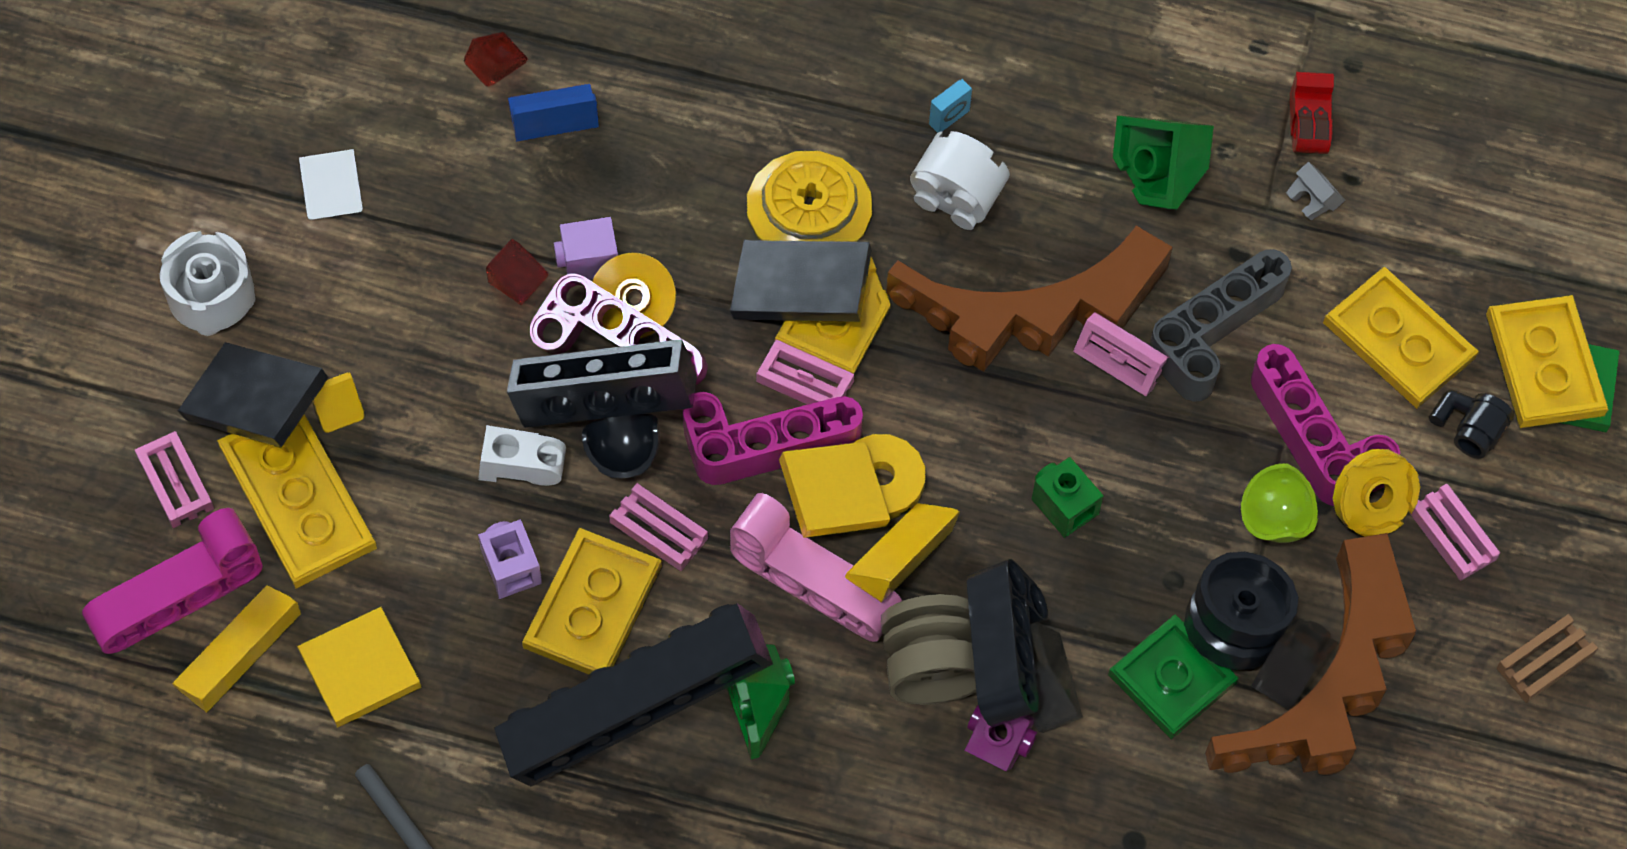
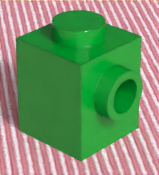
M1068 457L1058 465L1055 462L1046 465L1037 473L1031 500L1059 533L1066 538L1099 515L1104 495L1074 460Z

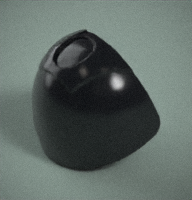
M645 413L603 418L591 422L582 431L583 447L589 460L598 468L599 472L611 478H630L643 474L651 467V463L657 456L660 446L657 417Z

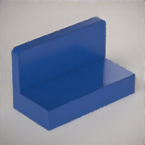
M590 84L508 98L516 142L599 127L597 101L595 94L592 93Z

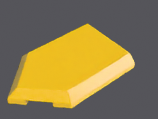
M872 257L870 258L860 322L785 320L775 340L777 339L854 374L891 307L886 291L883 290L876 273Z

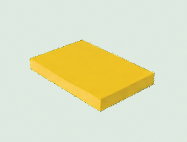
M1385 266L1331 310L1323 321L1325 326L1416 409L1476 359L1479 352Z
M1573 295L1490 306L1488 308L1486 316L1520 428L1605 416L1608 406Z
M579 528L522 641L523 648L588 675L602 667H613L659 574L662 560Z

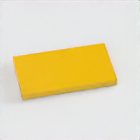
M305 414L282 448L236 434H229L217 440L219 448L295 589L377 549L375 540Z

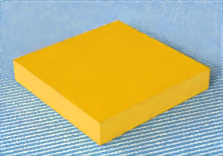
M866 442L782 452L779 462L803 538L886 527L891 520Z
M381 607L297 646L337 728L421 688L420 681Z

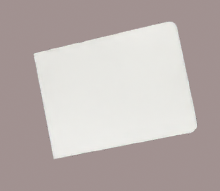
M354 149L299 157L308 219L314 220L362 211L363 207Z

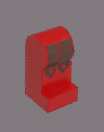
M1296 72L1290 92V133L1292 136L1293 152L1329 153L1332 140L1334 74Z

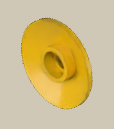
M642 253L618 255L603 264L593 278V283L662 327L668 322L674 311L676 288L673 278L666 267L651 256ZM635 290L641 291L643 295L641 303L636 306L630 305L628 303V295ZM612 308L604 314L603 326L605 329L613 330L619 327L623 320L621 309ZM646 332L640 337V339L653 335L656 332Z

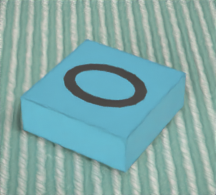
M963 79L958 80L931 101L929 125L937 133L944 131L970 111L972 88Z

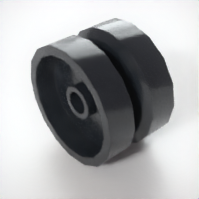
M1246 551L1225 553L1213 559L1203 571L1196 591L1187 605L1184 626L1188 639L1202 656L1218 666L1233 670L1255 669L1269 662L1279 649L1286 631L1297 614L1299 597L1293 580L1281 566L1265 556Z

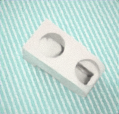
M487 425L478 480L496 482L497 477L524 480L537 485H555L562 479L566 445L556 438L538 435L539 433Z

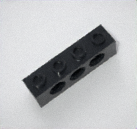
M678 339L516 359L512 363L507 394L523 427L526 428L693 408L697 374L683 340Z

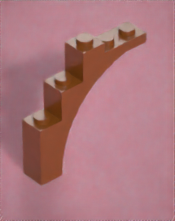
M1135 226L1132 232L1113 252L1086 271L1045 287L1012 292H980L935 283L897 260L888 272L886 294L901 308L912 309L925 317L927 322L935 329L948 331L950 333L948 350L952 352L953 356L962 364L967 366L973 365L984 372L1012 335L1017 337L1024 347L1033 351L1038 350L1049 357L1074 322L1078 320L1084 326L1087 319L1094 312L1123 329L1167 270L1173 247L1142 228Z
M1387 533L1344 540L1336 561L1343 587V627L1337 653L1325 675L1296 706L1272 722L1256 730L1211 737L1205 752L1209 771L1223 768L1224 772L1227 773L1239 772L1249 768L1251 763L1268 761L1271 765H1281L1291 762L1296 756L1300 758L1303 773L1318 770L1319 774L1328 775L1343 770L1349 764L1356 746L1346 712H1349L1351 716H1359L1370 713L1379 706L1387 689L1377 654L1380 658H1391L1404 653L1416 633Z

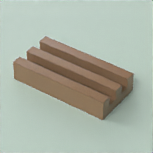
M1569 614L1500 661L1496 668L1525 703L1594 656L1598 650L1593 641L1591 643L1587 642L1585 639L1586 633L1581 628L1577 630L1572 625L1574 620ZM1564 633L1567 636L1517 673L1512 669L1560 634ZM1573 645L1579 650L1529 687L1523 682Z

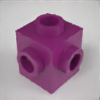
M977 705L967 726V729L973 731L964 751L1007 772L1013 768L1019 755L1026 758L1038 734V732L1031 729L1036 719L1027 715L1005 723L1007 736L1003 738L999 735L997 727L992 728L987 724Z

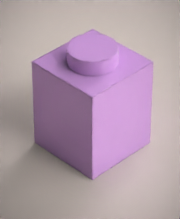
M611 217L560 224L561 241L553 242L557 268L566 267L567 275L579 274L588 280L594 278L603 264L618 256Z

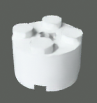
M943 131L938 132L910 176L911 184L917 192L914 196V201L927 211L934 212L938 208L950 214L951 220L959 227L972 230L976 223H980L985 219L1009 179V170L1003 161L998 167L990 159L994 152L978 140L959 132L951 131L948 137H942Z
M201 231L181 236L166 249L161 260L160 282L173 316L181 324L190 329L197 330L201 335L211 336L220 330L234 325L246 315L254 305L255 290L245 253L238 242L224 233L215 232L216 235H202Z

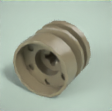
M944 594L919 596L903 600L889 607L881 615V630L885 635L883 641L884 650L890 655L887 659L886 668L890 695L893 698L908 704L929 705L959 700L976 693L968 599L957 595Z

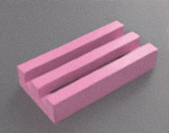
M1096 312L1087 319L1073 351L1144 396H1147L1154 389L1157 383L1155 381L1162 372L1161 368L1168 359L1163 353ZM1089 340H1091V341L1095 342L1096 344L1100 345V346L1103 347L1104 349L1108 350L1110 353L1106 352V351L1103 350L1102 348H1100V347H1098L1097 345L1093 344V343L1090 342ZM1126 361L1127 363H1129L1130 365L1134 366L1135 368L1139 369L1147 375L1145 376L1144 374H1142L1141 372L1137 371L1136 369L1132 368L1124 362Z
M776 339L756 374V382L808 405L835 397L846 396L847 390L854 383V374ZM779 357L839 385L836 388L814 378L813 375L803 370H796L776 360Z
M176 431L135 449L136 455L173 528L181 525L180 521L187 517L189 520L197 518V513L205 510L206 513L214 510L212 501ZM170 446L173 447L199 498L193 502L190 501L164 450ZM155 453L182 507L176 510L149 459V456Z
M636 483L631 489V495L629 497L625 496L620 502L621 506L619 509H614L609 515L610 523L670 565L682 571L708 540V531ZM638 502H640L641 504H643L644 506L658 514L660 517L674 525L676 528H678L679 530L693 538V540L691 541L690 539L676 531L674 528L660 520L658 517L644 509L642 506L638 504ZM632 513L652 527L653 530L684 549L682 554L633 522L627 515Z
M1448 484L1441 486L1436 493L1431 492L1427 494L1422 501L1418 500L1412 514L1410 513L1460 581L1496 561L1500 554L1499 550ZM1428 509H1432L1445 526L1448 535L1460 546L1471 563L1467 564L1427 512Z

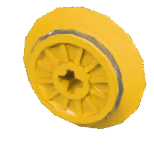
M795 151L773 159L756 174L747 193V218L757 238L760 240L857 242L864 236L872 217L871 191L862 174L843 158L822 151ZM807 197L815 198L812 205L804 204Z

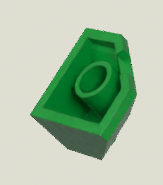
M1117 115L1113 159L1120 171H1126L1135 186L1132 192L1139 204L1178 209L1209 169L1213 125Z
M766 644L773 665L726 688L751 760L761 756L789 704L790 686L795 685L793 670L788 658L780 660L776 646L773 644Z

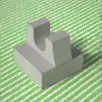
M1307 162L1296 172L1298 178L1286 192L1295 202L1304 195L1309 194L1311 196L1309 205L1302 210L1310 220H1313L1329 209L1334 211L1346 201L1322 172L1310 162Z

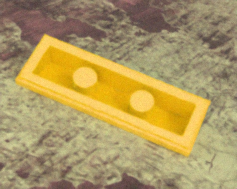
M917 503L846 573L845 578L882 603L953 531L960 511L954 508Z
M266 585L179 675L172 685L207 713L301 615L298 602Z

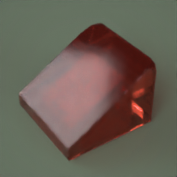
M504 32L473 38L464 57L466 66L487 87L496 84L524 65L528 60L526 55Z
M511 239L486 267L488 283L520 305L548 277V272L514 239Z

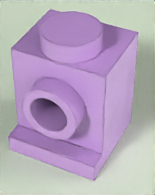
M521 519L512 523L507 521L498 522L490 526L485 532L478 534L480 549L499 599L542 584L539 563ZM509 556L512 557V558H509V559H506V560L502 561V560H503L504 558H506V557H509Z

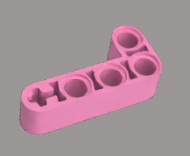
M757 493L730 530V547L733 556L748 569L860 637L877 642L883 634L880 623L881 615L889 607L901 602L900 596L893 591L881 603L846 579L845 575L853 567L852 564L812 540L803 538L802 534L789 527V512L780 502L767 494Z

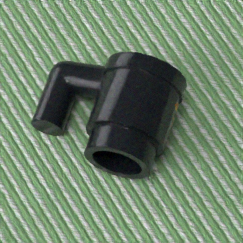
M1448 390L1443 393L1429 415L1431 423L1438 427H1443L1454 409L1465 413V416L1458 425V433L1454 438V444L1461 452L1476 459L1484 458L1488 451L1495 448L1506 428L1510 426L1514 419V413L1510 406L1494 395L1480 393L1475 398H1472L1455 390Z

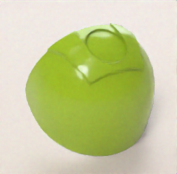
M1276 464L1267 467L1251 479L1244 491L1241 502L1242 520L1247 530L1259 539L1278 543L1300 540L1313 532L1317 525L1318 510L1314 490L1305 476L1292 465Z

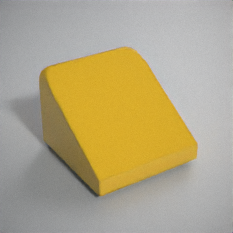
M350 372L328 379L312 402L325 433L335 431L365 418Z

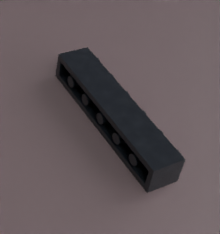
M737 603L720 606L710 612L709 618L693 626L686 625L673 630L668 635V639L654 646H644L632 651L628 655L627 660L613 667H602L594 670L588 675V680L574 687H564L553 691L547 697V701L533 708H522L511 713L507 721L494 727L510 777L532 787L773 665V661L755 615Z

